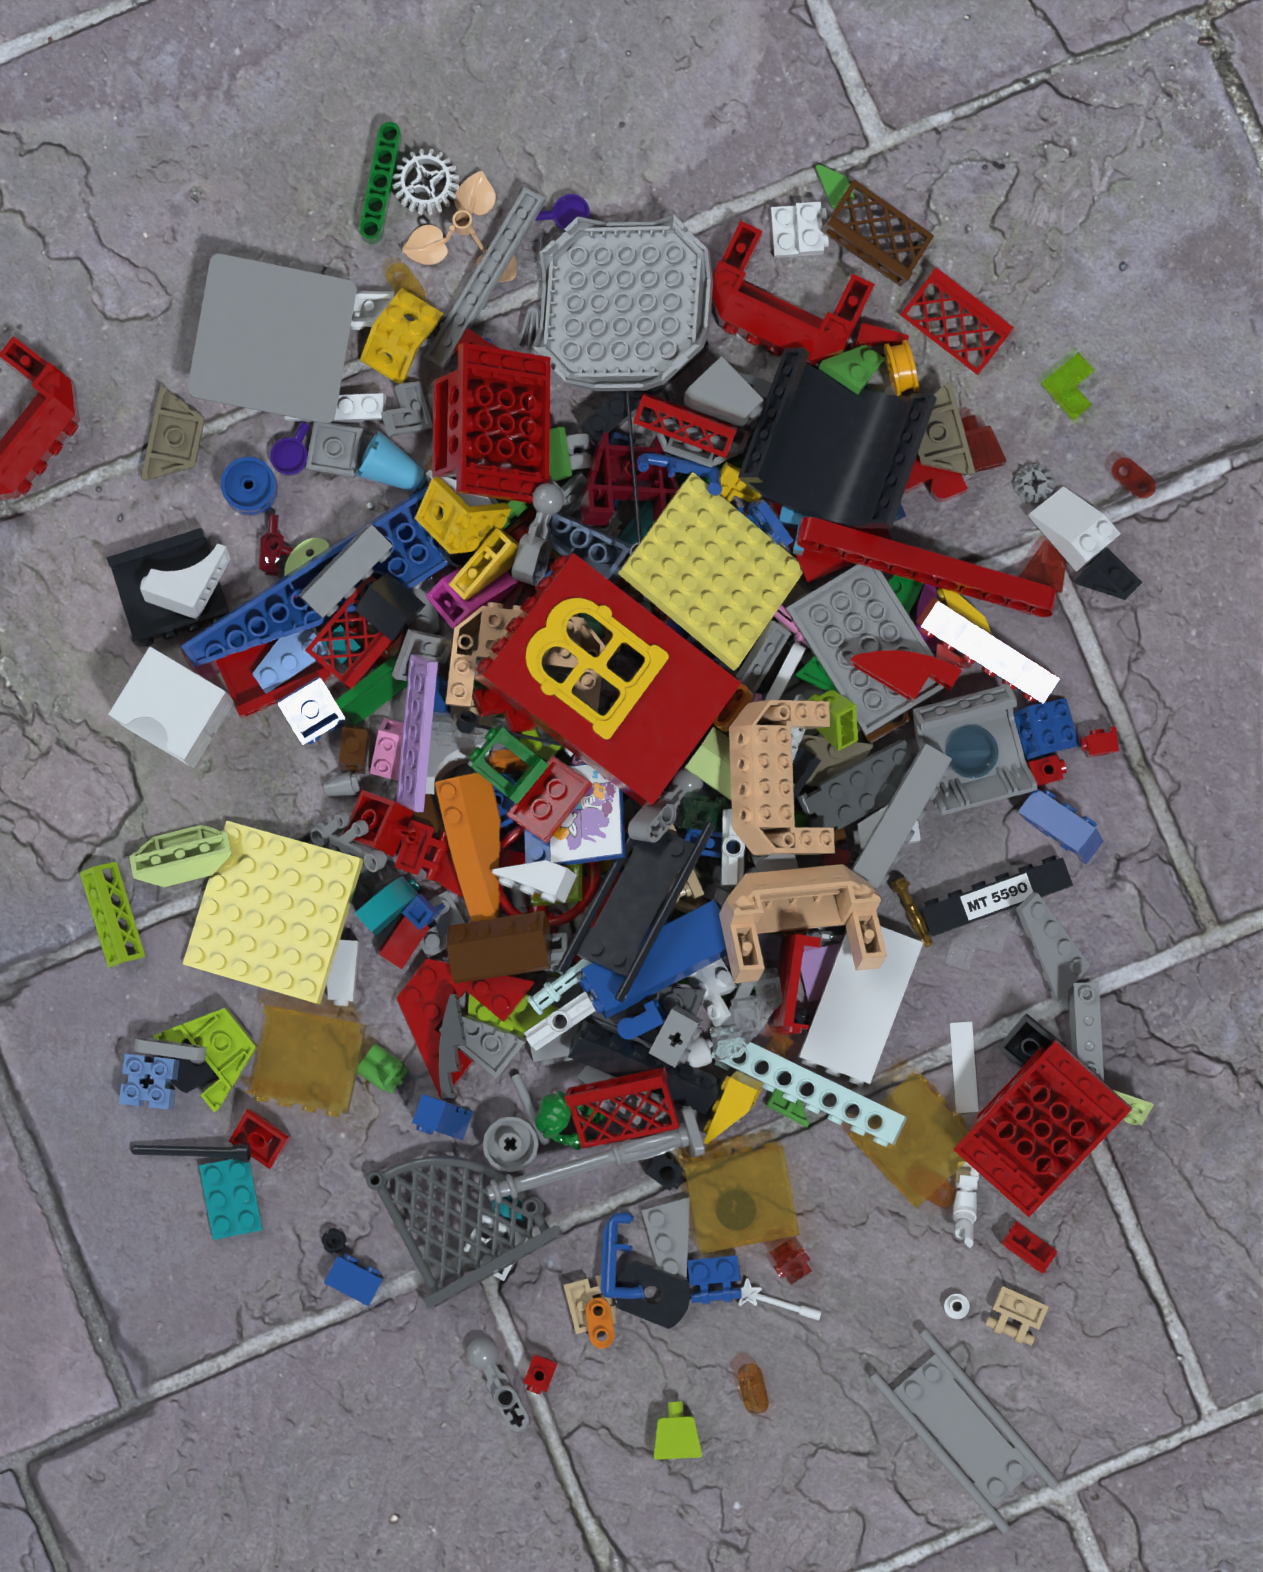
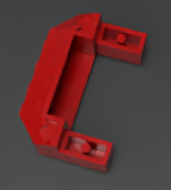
M740 220L712 276V306L719 325L723 327L722 330L733 336L737 333L745 337L744 340L753 346L760 344L767 347V352L777 357L783 355L785 348H806L810 353L806 363L811 366L842 354L874 290L875 284L852 273L834 313L827 312L824 319L745 282V271L759 245L763 231Z
M14 336L1 350L0 359L32 383L31 386L37 395L0 440V500L16 499L21 494L26 495L33 486L32 480L36 475L40 476L48 467L47 461L52 455L57 456L64 446L62 442L67 436L71 437L79 428L78 422L80 421L76 386L72 380Z

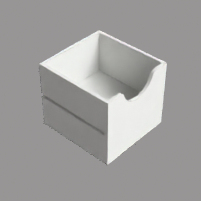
M149 647L108 715L121 726L194 769L211 742V735L217 732L234 704V700L226 691Z

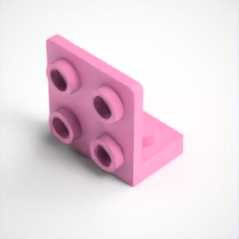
M388 718L383 719L378 730L370 769L371 774L399 780L404 722Z

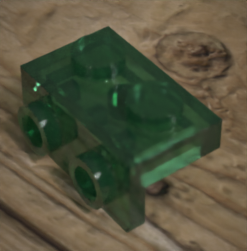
M694 794V798L684 797L679 827L703 830L706 822H710L716 826L714 831L722 832V810L732 809V803L723 796H715V800H709V796L703 794Z

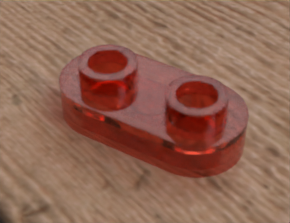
M1120 458L1113 464L1111 468L1113 479L1134 497L1145 500L1153 495L1156 490L1154 478L1129 458ZM1122 467L1128 471V474L1125 476L1119 473V469ZM1141 483L1147 486V490L1144 492L1138 488V485Z

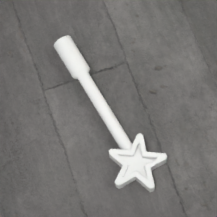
M748 1278L745 1280L744 1287L741 1288L742 1298L739 1300V1306L743 1305L746 1301L757 1306V1299L798 1312L799 1315L818 1321L822 1312L820 1310L804 1305L797 1306L759 1294L758 1292L762 1288L751 1287Z

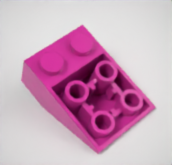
M459 568L442 578L425 597L454 629L482 606L488 607V602L500 603L519 583L506 571L465 601L449 586V583L462 569Z

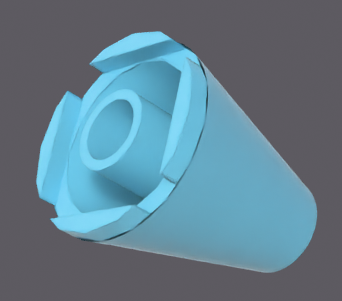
M377 431L376 436H373L361 458L362 465H358L355 471V475L412 492L416 488L420 490L427 478L424 475L425 470L379 431Z

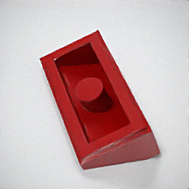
M939 643L937 644L938 659L958 668L970 669L972 667L971 663L955 652L950 651Z

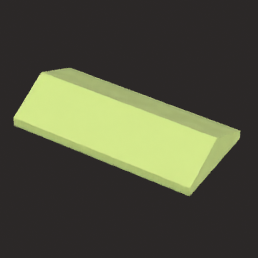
M712 727L685 766V769L732 801L729 737L715 727Z

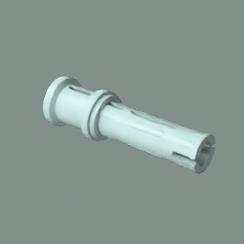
M582 959L570 968L565 975H561L552 983L546 982L544 988L533 996L529 995L527 1000L534 1010L541 1015L543 1010L551 1003L560 1000L562 993L579 982L581 969L592 963Z

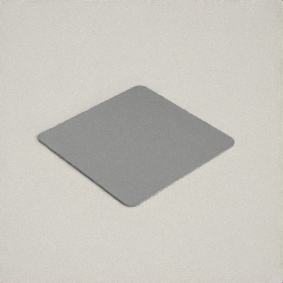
M225 254L213 255L209 262L187 387L188 393L198 399L324 424L332 422L337 409L357 291L356 285L351 280Z

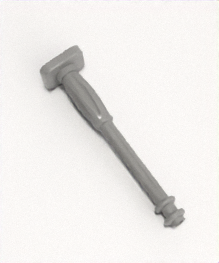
M687 1106L677 1111L680 1124L679 1129L627 1139L618 1144H612L611 1149L513 1178L508 1174L506 1175V1181L499 1183L492 1179L490 1185L486 1186L488 1198L490 1201L495 1200L497 1204H500L502 1197L510 1195L511 1198L516 1199L517 1193L614 1163L617 1166H621L625 1163L645 1160L680 1146L681 1148H687L690 1158L700 1157L705 1154V1150L691 1106Z

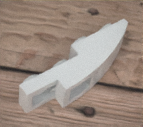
M383 393L339 395L335 418L330 423L383 420L381 413L386 411V395ZM285 416L286 421L314 422Z

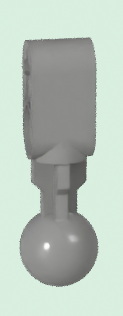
M552 483L541 484L533 492L532 503L537 510L536 518L530 524L528 534L523 535L519 542L512 567L513 579L534 586L545 576L552 550V544L548 540L551 531L549 527L551 515L559 512L564 504L562 490Z
M685 766L680 767L671 779L672 789L665 791L653 805L643 806L630 821L628 826L630 838L640 841L657 842L674 823L676 809L680 804V800L683 797L691 798L696 796L702 790L703 781L685 769Z
M485 1337L474 1339L466 1350V1358L469 1364L476 1369L483 1370L487 1378L486 1386L508 1428L514 1433L526 1431L530 1424L529 1417L507 1375L501 1373L496 1364L498 1359L496 1344ZM510 1392L513 1395V1400L509 1405H502L499 1402L501 1393ZM518 1404L519 1408H516L515 1411L519 1417L524 1416L525 1419L522 1420L523 1425L521 1427H518L516 1424L511 1425L514 1418L511 1412L505 1415L504 1411L512 1410Z

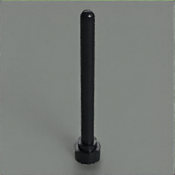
M239 1142L238 1145H233V1147L133 1145L131 1153L134 1155L233 1157V1160H237L238 1163H249L251 1145L247 1142Z

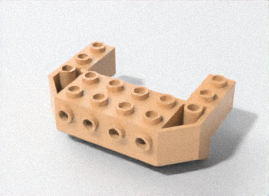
M488 602V607L482 606L454 628L446 705L471 708L476 660H482V657L487 658L492 654L491 646L498 638L506 635L508 631L505 628L513 617L517 618L523 612L520 609L521 606L513 605V610L503 609V604ZM578 613L569 619L567 623L569 638L591 656L598 657L605 648L603 642L584 618L578 617ZM562 647L549 648L542 657V664L570 667L571 670L578 663L577 658ZM588 668L576 682L574 696L598 713L602 677Z
M765 700L747 703L729 727L733 831L753 855H817L835 853L834 828L795 827L791 729L830 727L829 701Z
M843 864L745 874L727 897L719 913L733 982L759 981L765 967L757 934L838 925L846 926L855 970L880 968L887 954L876 911L881 902L879 894L872 884Z

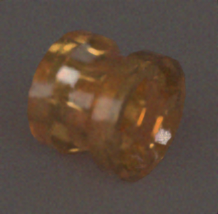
M772 1031L770 1035L771 1040L769 1044L765 1045L764 1049L787 1059V1051L789 1047L793 1046L794 1041Z

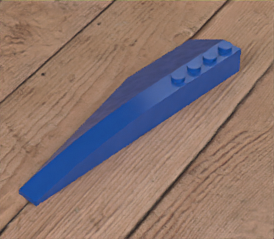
M429 484L367 523L373 525L393 545L389 550L391 552L389 557L382 563L378 561L372 567L374 571L371 576L376 580L389 573L409 590L448 565L441 556L440 544L415 520ZM441 508V510H440L441 517H443V509H442V508ZM367 524L282 577L182 644L181 647L193 666L196 667L329 622L347 599L343 597L337 603L338 609L331 616L325 615L322 618L298 595ZM360 579L354 587L357 588L363 580ZM370 582L363 588V596L371 585ZM360 593L354 600H360ZM359 603L350 604L347 607V615L356 613L355 609ZM344 612L342 613V615H341L338 619L344 617Z

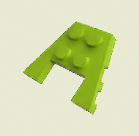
M227 1007L153 1036L158 1040L179 1043L184 1042L188 1038L193 1045L207 1047L205 1061L217 1074L219 1080L200 1096L214 1113L221 1108L258 1047Z

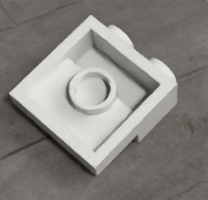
M821 202L771 207L774 258L824 254V247H829L828 236L820 231L822 223L827 221L826 208H821Z

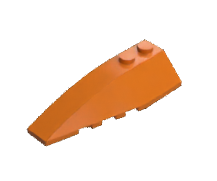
M479 773L435 782L444 827L472 922L499 918V878L492 871L493 869L500 868L499 852L501 842H499V830L501 828V818L494 787Z

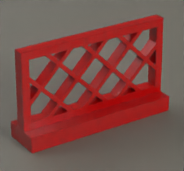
M937 267L931 272L928 279L900 314L901 317L976 375L980 374L1015 329ZM931 283L940 291L939 300L926 301L925 290ZM943 292L950 298L943 299ZM922 295L923 302H917ZM941 302L943 317L928 319L926 304ZM944 302H957L960 314L945 316ZM924 305L925 319L914 320L907 314L913 306ZM962 307L970 313L963 314ZM975 316L979 320V330L965 331L963 317ZM961 318L962 332L948 334L946 319ZM943 320L945 334L933 335L930 333L929 322ZM926 322V329L919 323ZM982 323H984L989 328L982 329ZM994 331L1001 338L995 345L984 346L983 332ZM980 333L982 347L967 349L965 334ZM963 335L964 349L952 350L949 347L948 337ZM943 337H945L946 344L943 343V342H942L940 339H938V338H943ZM985 349H991V351L986 356ZM982 350L983 361L976 368L969 363L968 352ZM965 352V359L958 353Z
M371 575L361 582L354 593L304 650L349 690L356 685L391 643L380 631L377 634L367 635L366 619L363 617L348 619L347 607L350 604L361 601L363 588L368 582L373 584L377 581ZM360 593V600H354ZM344 612V619H338ZM362 621L363 635L349 636L348 622ZM345 622L346 637L332 638L331 626L334 623ZM328 631V638L321 639ZM374 637L372 641L368 644L367 638ZM364 638L365 649L361 653L351 654L350 639ZM346 640L347 654L333 656L332 641ZM329 641L330 656L320 657L312 649L318 642ZM358 656L356 660L352 663L351 657ZM348 657L349 668L341 675L334 669V658ZM323 659H330L331 666Z
M665 1067L569 1087L565 1094V1101L567 1106H570L582 1149L679 1129L680 1124L667 1084ZM662 1088L664 1099L661 1103L648 1097L651 1090ZM634 1094L642 1099L637 1108L624 1102L627 1095ZM610 1099L618 1104L613 1113L600 1107L603 1100ZM645 1101L657 1107L652 1117L640 1111ZM587 1105L594 1110L587 1119L579 1114L577 1106ZM620 1106L633 1113L628 1123L615 1116ZM660 1110L670 1115L671 1123L662 1124L655 1120ZM596 1111L609 1118L604 1128L591 1121ZM636 1115L649 1122L646 1128L638 1129L631 1125ZM612 1120L625 1127L622 1133L614 1134L607 1130ZM588 1125L601 1132L598 1138L586 1139L584 1131Z

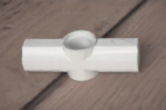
M723 809L721 886H737L744 873L745 844L733 831L732 809ZM730 841L738 843L740 847L739 853L730 854L726 850V844Z
M583 992L524 1032L531 1047L535 1051L539 1050L595 1012L591 1002L593 1000L591 994ZM558 1014L566 1017V1027L557 1025L556 1016Z

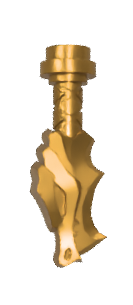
M903 877L892 882L893 893L897 892L901 896L913 930L921 938L924 947H930L933 945V941L929 936L924 918L919 913L917 905L909 894V881H906V878Z

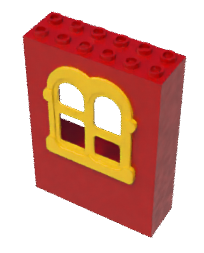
M576 554L563 555L558 557L551 565L552 573L546 578L543 577L536 585L535 589L538 592L535 596L528 597L520 607L523 611L521 615L517 618L513 617L505 628L508 631L506 635L498 638L490 648L493 651L492 654L479 662L475 668L478 673L474 678L641 806L653 805L741 685V682ZM586 613L612 632L613 637L598 657L591 656L569 638L567 623L573 615ZM621 643H627L645 658V662L630 682H625L607 668L608 660ZM562 647L573 654L578 660L577 665L563 683L556 682L543 670L542 657L549 648ZM588 668L595 671L620 691L619 698L605 716L599 715L572 694L573 686Z

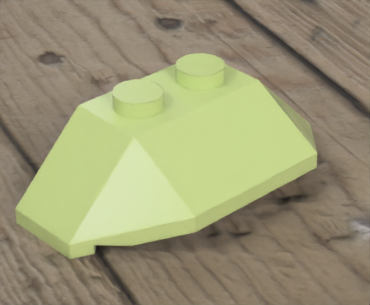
M199 825L152 837L136 853L129 857L134 879L167 887L213 875L232 853L226 831H219L215 828Z

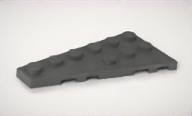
M549 976L547 982L552 983L560 976ZM577 982L562 993L558 1002L554 1001L550 1005L560 1009L585 992L580 982ZM668 986L607 1019L604 1018L602 1013L598 1014L595 1011L584 1018V1020L619 1034L617 1030L619 1022L627 1015H637L645 1011L644 1004L654 998L658 999L666 1017H668L670 1011L676 1005L697 1016L707 989ZM664 1023L630 1040L651 1048ZM677 1032L675 1034V1041L678 1043L681 1041V1034Z

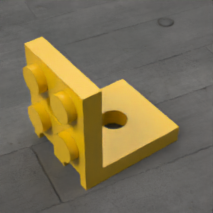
M401 288L373 323L359 361L394 382L403 384L408 377L418 349L440 322L444 313ZM404 316H411L415 320L409 321Z
M440 477L432 478L415 520L448 553L473 552L480 548L496 527L500 530L503 529L511 508L506 503L468 506ZM441 508L443 509V517L440 514Z

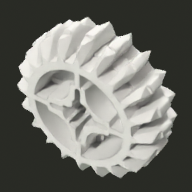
M420 149V156L416 157L412 151L410 152L412 160L409 161L406 157L402 158L405 167L402 165L396 166V170L401 174H393V179L399 181L393 184V189L400 190L395 195L397 199L403 198L401 201L403 207L411 203L409 206L410 212H414L416 207H418L419 215H423L424 209H427L429 216L433 215L432 208H436L441 213L442 203L446 207L450 206L447 198L456 199V194L452 191L459 190V185L454 183L459 181V175L453 174L457 169L455 165L449 166L451 163L450 158L442 161V152H439L434 157L433 149L429 150L428 155H425L424 150ZM423 165H433L441 171L435 170L430 172L425 170ZM415 168L418 176L411 182L410 186L406 187L407 177ZM421 173L423 174L424 178H428V181L429 179H431V191L429 190L428 186L425 187V185L422 183ZM446 177L445 188L437 196L435 187L441 182V179ZM425 193L430 200H421L411 194Z

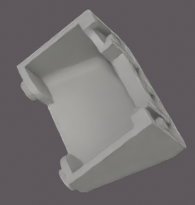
M722 356L685 392L684 407L734 425L742 430H748L749 432L756 428L760 418L759 413L763 410L761 407L763 398Z

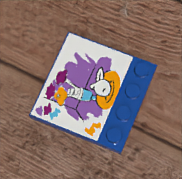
M588 764L569 766L593 785L547 844L524 829L526 864L546 860L560 866L625 858L623 791Z

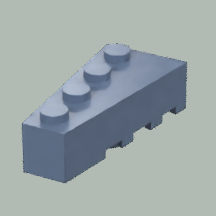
M560 511L551 515L549 522L551 531L548 540L551 542L552 548L562 556L571 553L576 554L616 585L621 579L618 572L630 557L632 545L590 525L582 524L581 521Z

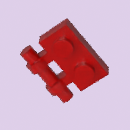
M411 820L408 827L417 829L419 837L410 836L417 840L414 844H408L403 841L394 867L417 876L421 867H425L428 869L425 878L435 882L437 874L441 873L443 867L441 863L445 851L448 852L450 848L446 832L442 831L439 840L434 839L432 836L435 828ZM429 845L436 847L432 861L424 859Z

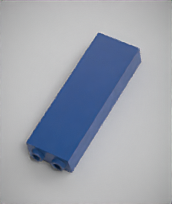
M712 900L663 926L623 1003L614 999L624 980L623 977L593 963L582 968L579 982L586 993L590 992L593 997L591 1002L595 1011L598 1014L602 1013L604 1018L607 1019L727 956L719 916L720 909L716 902Z

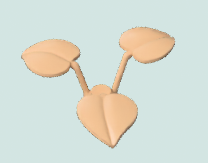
M479 171L467 178L460 185L459 190L456 191L454 203L458 211L453 215V225L449 227L450 230L446 237L443 238L442 231L436 226L424 225L419 227L411 234L409 240L402 248L403 253L408 258L423 265L440 263L448 254L444 243L449 241L455 231L462 236L470 234L483 255L485 254L486 249L473 230L472 213L478 216L489 213L495 206L496 195L483 171ZM481 255V256L477 259L476 267L478 266L479 262L481 261L483 255ZM515 255L499 282L512 281L516 278L518 266Z

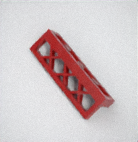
M649 393L642 395L633 420L634 424L727 458L739 428ZM644 406L653 409L658 419L651 423L640 420ZM659 412L666 414V416L661 417ZM671 416L677 418L681 428L674 432L667 430L663 420ZM683 421L688 422L690 424L685 426ZM660 422L662 427L656 426L654 424ZM694 425L701 427L705 437L697 441L693 440L686 429ZM706 430H709L714 433L708 435ZM683 431L685 436L680 435L678 433ZM717 434L727 437L728 440L724 451L715 448L710 438ZM704 440H707V442H708L709 445L704 444V443H701V442L704 441Z

